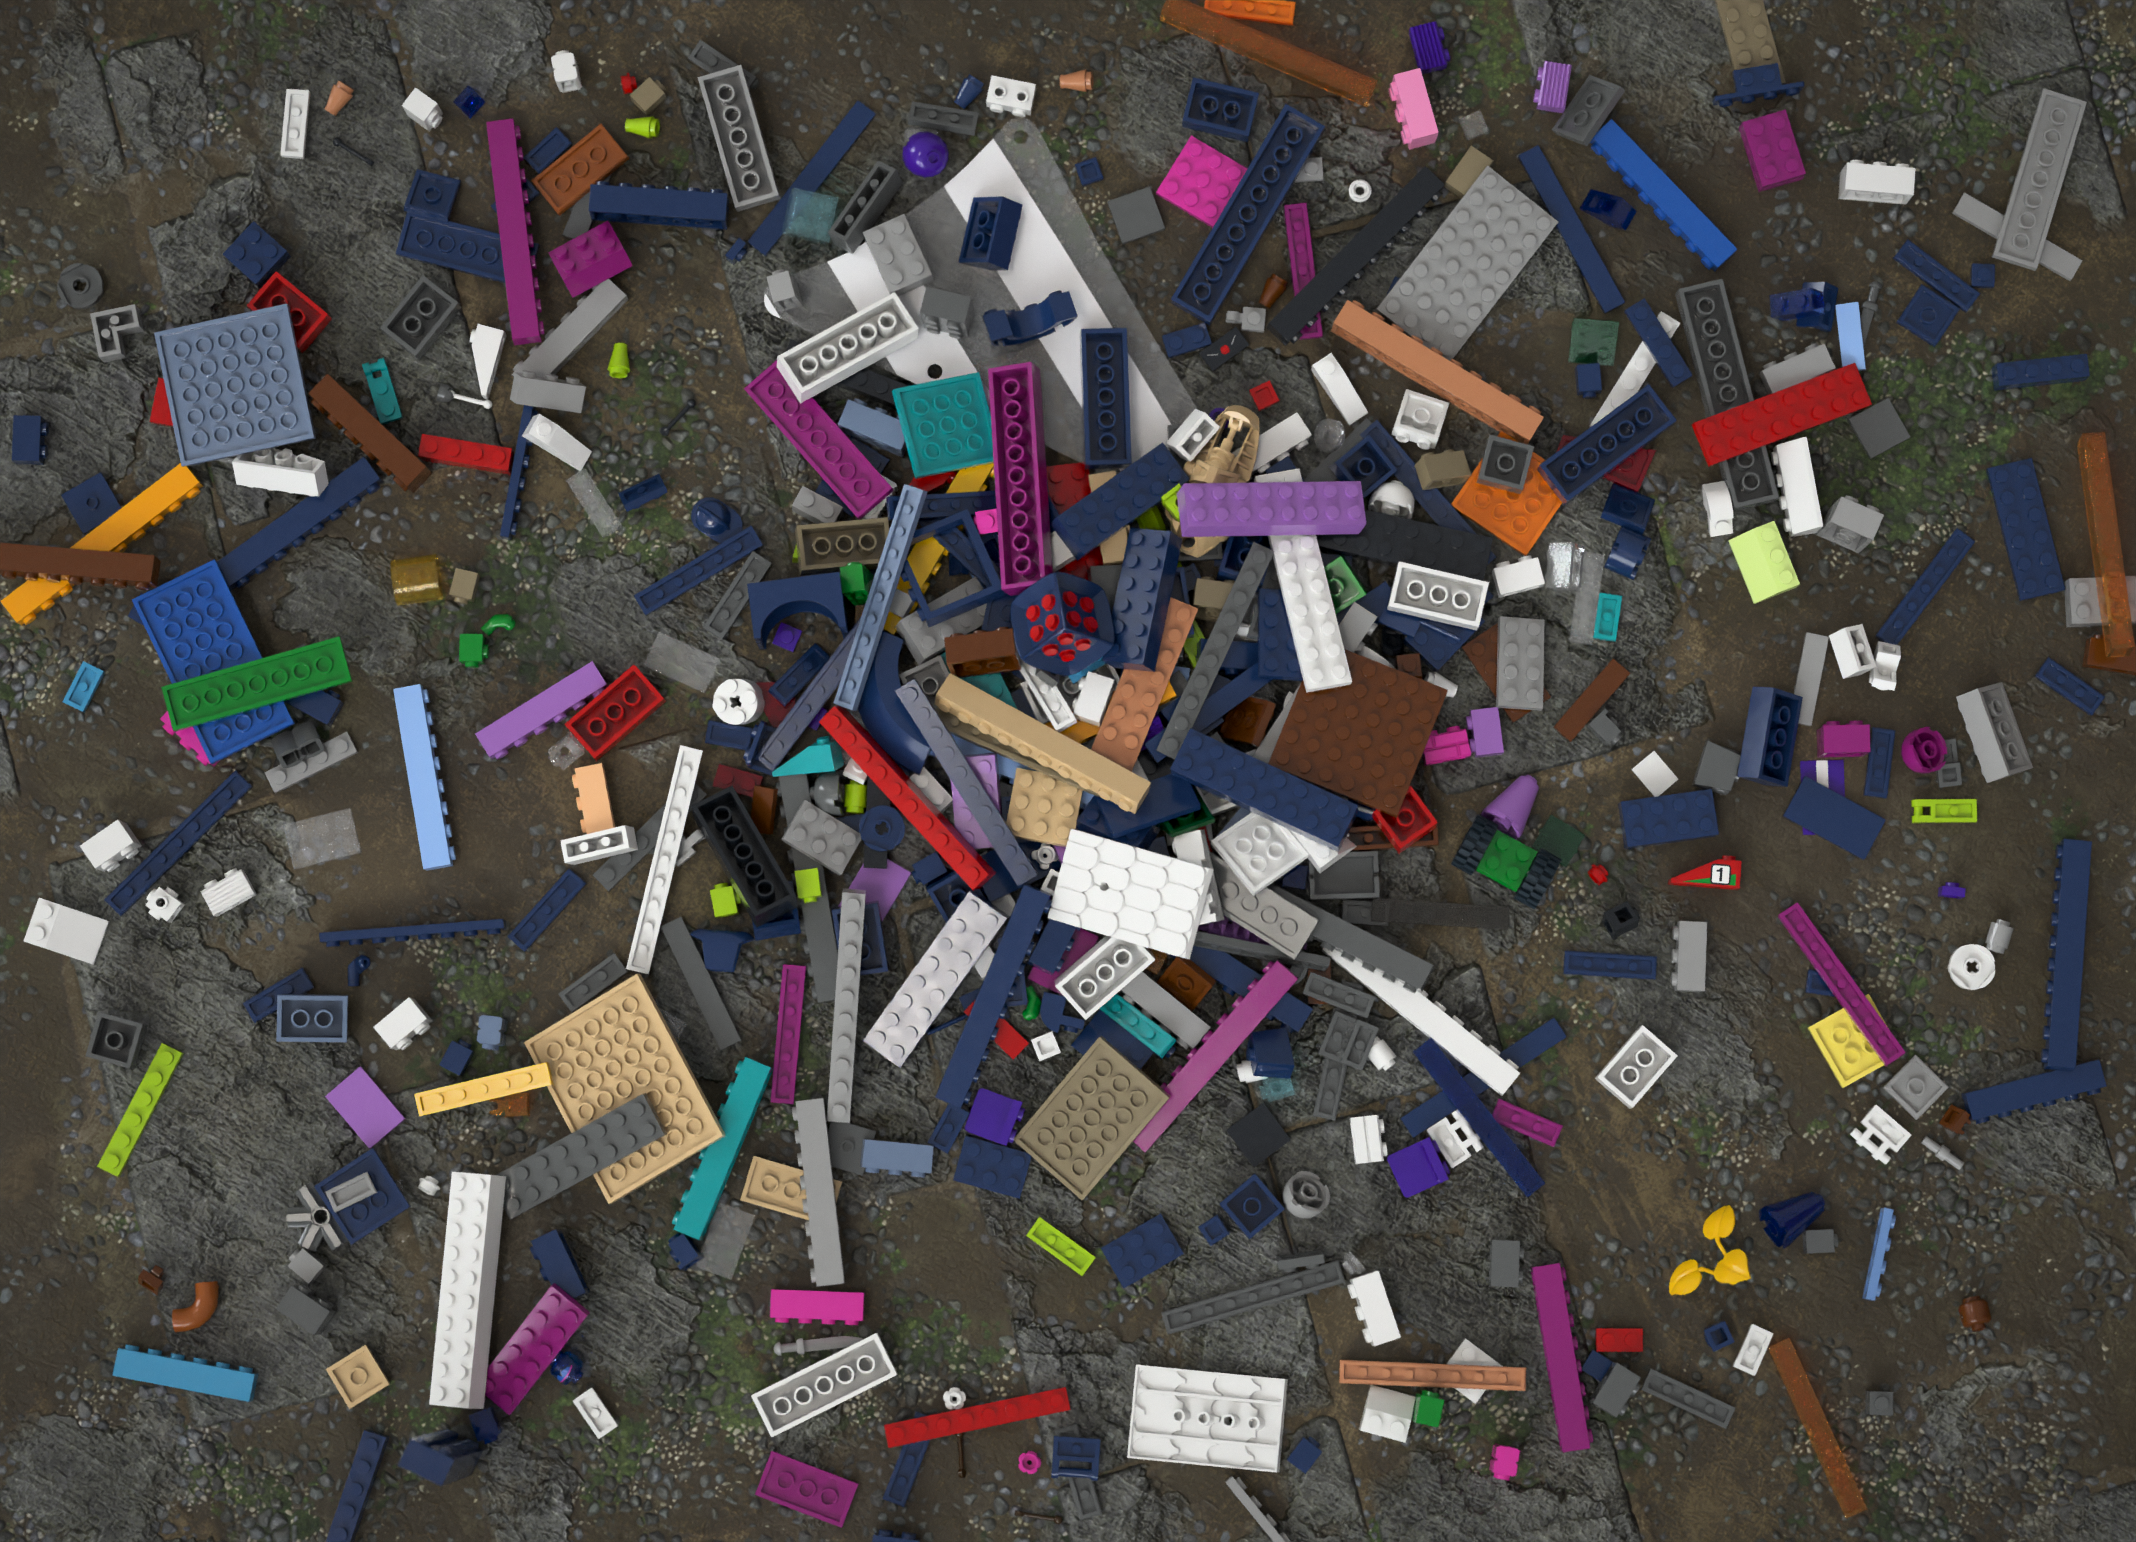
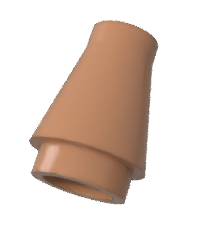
M1082 70L1060 75L1061 88L1083 92L1093 90L1094 80L1092 71Z
M338 81L336 85H333L324 109L336 116L353 97L352 93L354 90Z

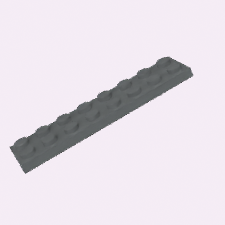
M644 1093L497 1174V1176H506L503 1207L509 1219L516 1218L667 1135L647 1094Z

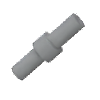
M1925 1136L1921 1143L1936 1153L1935 1156L1941 1161H1947L1958 1170L1964 1165V1162L1951 1154L1950 1149L1946 1146H1940L1928 1136Z

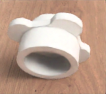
M1042 843L1038 850H1034L1031 853L1032 859L1037 860L1040 868L1043 870L1048 869L1049 864L1058 860V856L1050 844Z

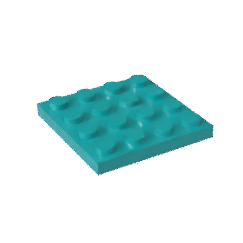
M979 372L892 390L915 479L994 463L991 414Z

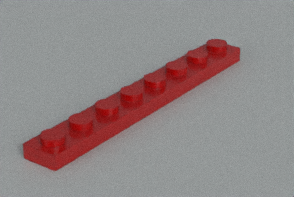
M1066 1387L885 1424L884 1429L888 1448L1068 1411L1070 1410Z

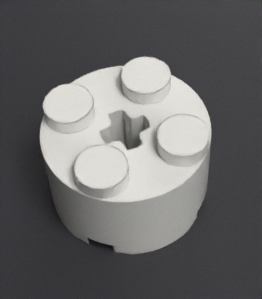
M728 679L717 688L713 698V709L719 718L726 723L733 725L749 724L757 720L764 710L765 700L763 692L759 685L751 680ZM737 698H740L741 706H738Z

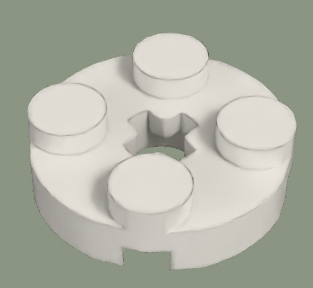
M1976 944L1964 945L1956 949L1951 955L1948 972L1951 979L1959 987L1968 990L1980 989L1987 986L1994 978L1995 960L1991 952L1984 946ZM1975 961L1977 963V972L1971 971L1969 973L1966 964L1967 962L1973 963Z

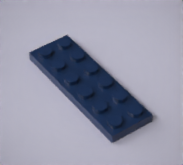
M407 212L396 250L397 256L505 283L500 234ZM534 243V247L530 248L531 256L535 255L537 258L539 244Z
M2032 458L1987 468L1986 472L2019 601L2065 591Z

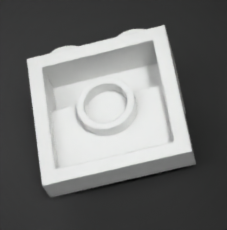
M1406 389L1391 435L1396 436V439L1402 443L1412 441L1417 443L1421 449H1435L1449 403Z

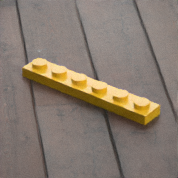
M549 1062L414 1095L419 1116H424L553 1085Z

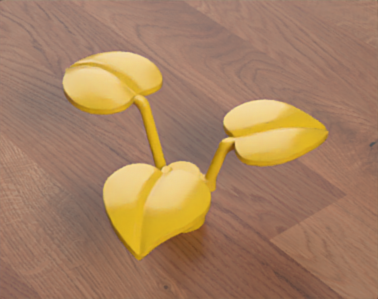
M1730 1205L1723 1206L1713 1212L1703 1225L1704 1236L1709 1240L1715 1238V1242L1724 1258L1717 1263L1714 1271L1705 1267H1699L1698 1262L1694 1259L1681 1263L1674 1270L1670 1279L1669 1293L1671 1295H1686L1693 1292L1701 1283V1272L1712 1274L1718 1282L1729 1283L1730 1285L1751 1279L1748 1269V1258L1745 1252L1735 1249L1727 1253L1720 1242V1238L1728 1237L1735 1226V1213Z

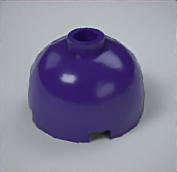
M928 131L912 135L907 145L903 148L905 167L920 177H934L940 174L946 168L949 160V150L946 143L938 135Z

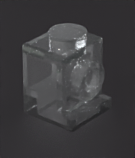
M569 731L562 739L549 748L548 754L550 756L548 758L555 767L560 766L564 770L584 754L585 748ZM567 747L569 752L564 754L561 752V748Z

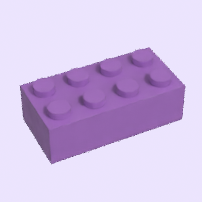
M997 754L964 755L1002 815ZM951 781L956 830L974 849L993 847Z

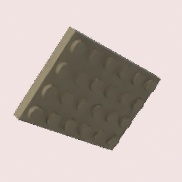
M1100 1036L1015 1136L1014 1141L1083 1201L1171 1096L1104 1037Z

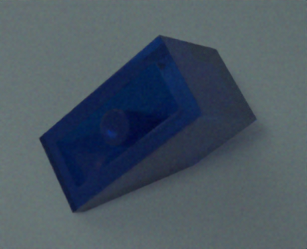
M1590 189L1580 207L1582 211L1605 224L1625 231L1637 212L1622 197Z

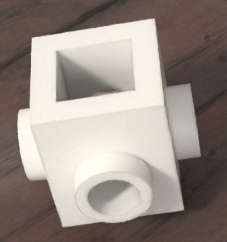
M161 887L157 890L153 889L146 898L148 900L146 906L150 908L148 913L157 920L163 918L170 923L173 922L185 904L177 899L179 894L169 887L166 889Z

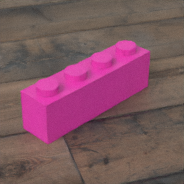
M771 1289L770 1317L775 1318V1322L789 1323V1318H798V1323H812V1319H822L821 1324H835V1320H845V1325H858L859 1321H864L865 1293Z

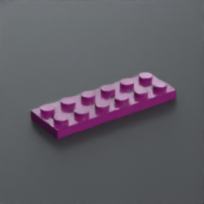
M554 1283L488 1367L485 1395L508 1415H511L590 1312Z

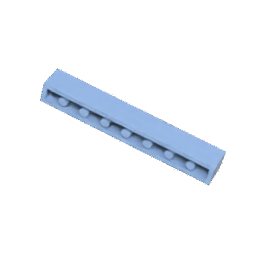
M421 684L395 688L393 691L423 869L428 871L453 866V860H456L454 846L450 847L449 838L452 837V830L450 824H446L445 815H448V806L446 801H442L441 793L445 792L443 779L438 777L437 770H441L439 756L435 757L434 748L437 747L436 736L431 734L430 725H433V717L431 711L427 712L426 703L430 702L428 690L424 689Z

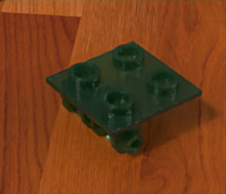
M1573 318L1568 362L1600 363V365L1614 366L1619 322Z

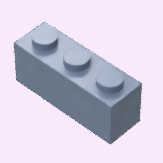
M863 1139L860 1167H866L865 1172L879 1173V1169L889 1170L888 1174L902 1175V1171H909L913 1177L925 1178V1173L931 1174L934 1146Z

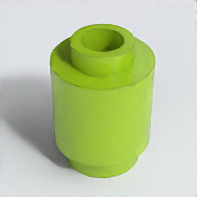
M850 780V784L845 785L844 807H846V813L864 814L867 804V785Z

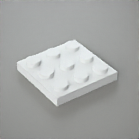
M1253 812L1211 840L1213 848L1253 896L1303 862L1309 855L1287 828Z

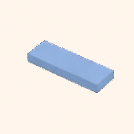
M1859 302L1835 305L1842 367L1855 363L1858 371L1866 370Z

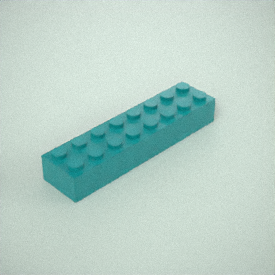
M746 1057L744 1061L739 1060L735 1069V1073L738 1076L735 1083L730 1082L726 1091V1095L729 1096L726 1104L722 1103L717 1113V1116L720 1117L719 1123L726 1136L701 1151L699 1159L702 1162L699 1169L694 1168L690 1181L693 1184L690 1190L686 1189L682 1196L681 1202L684 1205L681 1212L676 1211L672 1221V1224L675 1225L673 1230L697 1240H703L772 1075L773 1069Z

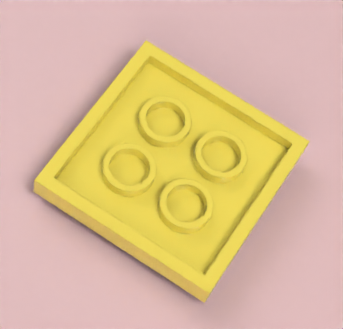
M1865 995V997L1868 999L1870 1004L1873 1006V1008L1876 1010L1878 1015L1885 1023L1884 1019L1882 1018L1880 1012L1878 1011L1870 995ZM1844 1008L1808 1027L1842 1088L1884 1065Z

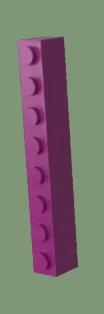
M1560 1263L1530 1267L1560 1452L1590 1448V1443L1593 1442V1435L1591 1429H1587L1586 1420L1589 1419V1411L1587 1405L1583 1406L1582 1397L1586 1396L1584 1383L1579 1382L1578 1373H1582L1580 1359L1576 1360L1574 1350H1578L1576 1336L1572 1337L1570 1327H1574L1572 1313L1568 1314L1567 1304H1570V1296L1568 1290L1564 1291L1563 1281L1567 1280L1565 1268L1560 1267Z

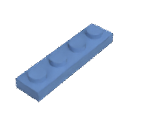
M1880 1209L1862 1299L1875 1301V1298L1880 1296L1882 1284L1879 1283L1880 1274H1884L1886 1269V1261L1883 1260L1885 1251H1889L1891 1238H1888L1889 1230L1894 1228L1896 1215H1893V1209Z

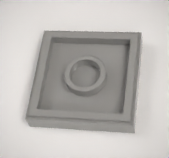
M1914 1055L1882 1088L1917 1120L1949 1087L1917 1055Z

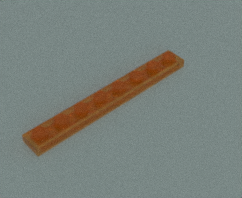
M1790 1338L1768 1346V1351L1844 1518L1847 1519L1867 1510Z

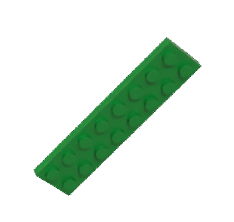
M339 636L161 688L172 729L176 732L349 683L353 680L342 640Z

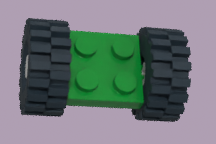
M1478 814L1465 835L1451 865L1469 875H1472L1476 869L1477 872L1516 892L1514 899L1535 909L1555 875L1561 858L1542 848L1538 852L1503 832L1496 831L1498 824Z

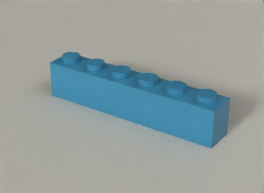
M126 1344L125 1348H118L112 1376L247 1402L253 1401L258 1374L252 1373L253 1368L239 1366V1370L231 1369L230 1364L216 1362L215 1366L207 1364V1359L194 1357L193 1361L184 1360L185 1355L171 1353V1356L168 1357L163 1356L162 1351L148 1349V1352L139 1351V1346Z

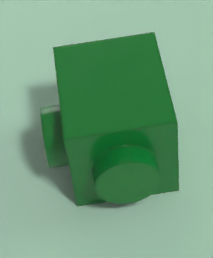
M460 634L459 661L465 664L467 668H478L479 664H485V658H489V645H485V636L483 634Z

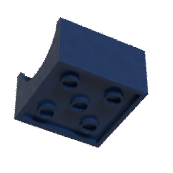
M839 572L747 584L753 635L760 650L767 649V639L774 626L784 618L797 613H817L830 618L840 628L843 639L850 632L846 600L842 592Z

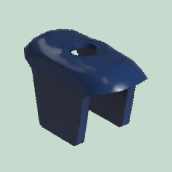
M696 929L689 934L702 941L705 968L709 971L734 972L741 946L755 940L754 936L743 931Z

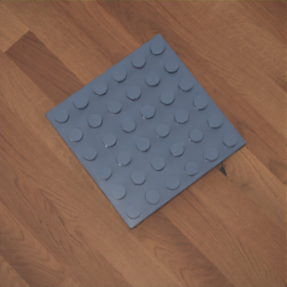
M288 304L154 333L181 467L316 439Z

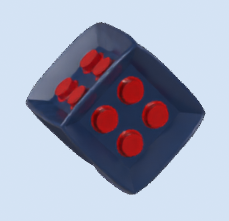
M1054 572L1044 576L1025 589L1011 604V623L1018 654L1022 661L1035 668L1063 676L1073 675L1099 660L1114 645V626L1107 595L1102 587L1089 580L1068 573Z

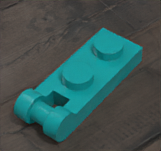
M385 358L377 359L378 362L372 364L367 362L362 364L379 421L384 425L403 419ZM381 370L382 376L374 379L373 372Z

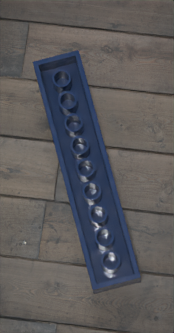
M1285 104L1172 296L1171 304L1209 326L1212 324L1325 131L1324 125Z
M446 1428V1430L443 1429L411 1438L398 1465L440 1486H444L471 1476L483 1450L478 1448L479 1443L468 1438L463 1441L458 1438L459 1434Z

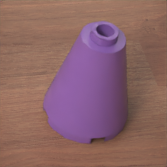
M1530 775L1519 776L1483 809L1481 816L1498 824L1497 830L1517 840L1524 831L1538 793L1537 780Z

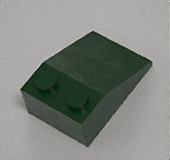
M1193 784L1191 786L1201 805V809L1160 823V828L1172 838L1215 822L1213 815Z

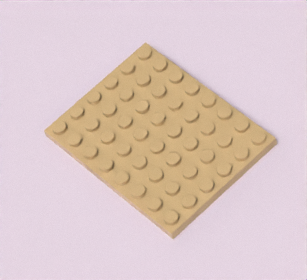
M635 974L524 1042L535 1064L549 1062L553 1085L547 1087L571 1133L644 1093L647 1094L667 1135L594 1174L608 1204L616 1202L726 1136L641 974Z

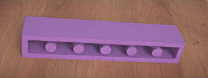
M591 661L480 730L475 735L491 759L495 757L497 760L501 759L509 753L508 749L514 745L520 747L528 741L527 737L530 735L543 733L548 729L547 725L551 722L558 723L567 717V712L572 709L578 711L586 706L587 703L585 701L598 696L608 685L596 665Z

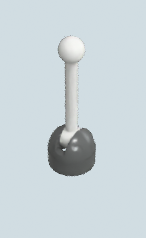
M443 383L440 384L437 401L449 402L456 398L483 405L486 409L492 407L490 400L482 401L455 394L451 386Z

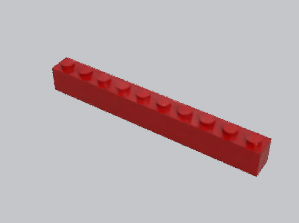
M834 706L819 721L972 890L980 889L996 874L989 864L845 707Z

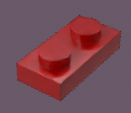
M1595 1328L1596 1352H1643V1329Z

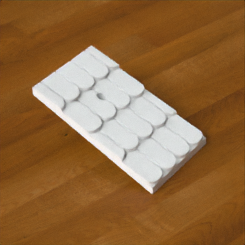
M1071 829L1047 918L1167 954L1190 959L1214 869Z
M1136 1365L1127 1458L1279 1472L1288 1379Z

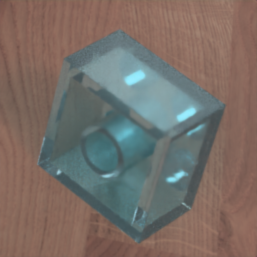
M798 188L791 189L782 234L823 244L829 243L830 236L828 231L834 222L838 197Z

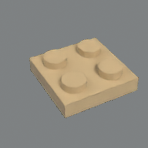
M364 1345L326 1369L349 1409L390 1385L367 1345Z

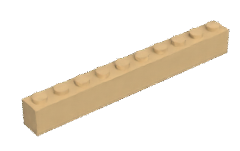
M951 673L936 693L934 705L941 711L953 714L961 722L975 726L983 734H989L997 738L1000 743L1017 749L1024 756H1030L1044 767L1052 768L1062 777L1074 780L1082 788L1096 792L1102 799L1116 803L1124 811H1130L1135 814L1149 792L1151 782Z

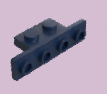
M1778 63L1738 69L1732 72L1736 93L1715 96L1712 101L1713 105L1719 104L1720 107H1728L1736 101H1742V104L1754 102L1755 98L1764 97V100L1777 98L1778 94L1786 93V96H1794L1799 94V91L1805 85L1804 81L1782 85Z

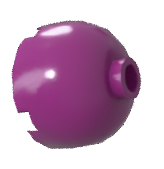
M1923 727L1910 732L1901 745L1902 759L1906 766L1914 772L1926 774L1940 770L1945 765L1946 761L1943 762L1944 755L1947 754L1945 740L1937 730L1932 731L1929 729L1931 727Z

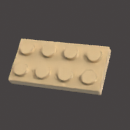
M753 1156L740 1200L809 1220L808 1213H804L802 1199H807L806 1189L801 1190L800 1176H804V1171ZM834 1180L836 1202L842 1182Z

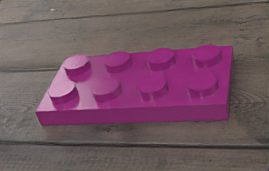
M771 1451L755 1495L842 1528L859 1483Z

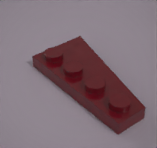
M1563 435L1556 452L1577 437ZM1640 449L1605 475L1603 479L1638 493L1656 450Z

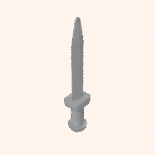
M850 1336L811 1340L799 1338L795 1343H776L774 1352L781 1356V1353L797 1352L799 1355H804V1352L845 1348L863 1340V1338Z

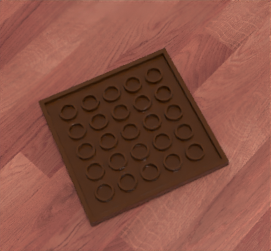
M1344 649L1352 678L1351 685L1306 693L1304 681L1302 680L1268 764L1310 784L1397 818L1448 690Z

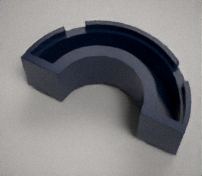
M1061 290L1050 293L1049 297L1039 304L1034 303L1024 307V310L1016 311L1013 309L1005 312L1004 309L1000 311L991 309L982 316L991 344L999 346L998 342H1002L1004 347L1030 342L1056 332L1054 327L1060 324L1066 327L1078 317L1070 292L1062 293Z

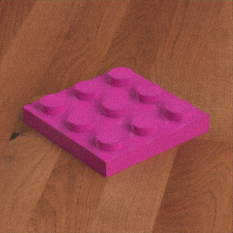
M1191 135L1158 188L1156 195L1213 228L1247 168Z

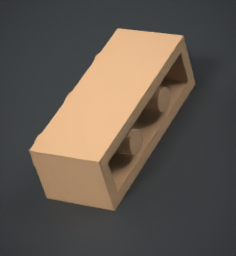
M600 763L575 768L576 774L572 775L574 788L579 789L580 797H576L578 810L583 811L584 819L580 820L582 832L590 834L615 828L604 765Z

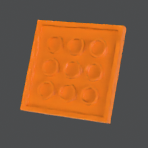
M1500 431V433L1497 436L1512 441H1516L1503 431ZM1533 452L1521 494L1476 483L1482 462L1481 459L1451 505L1456 511L1523 556H1527L1562 502L1537 471L1539 465L1546 460Z

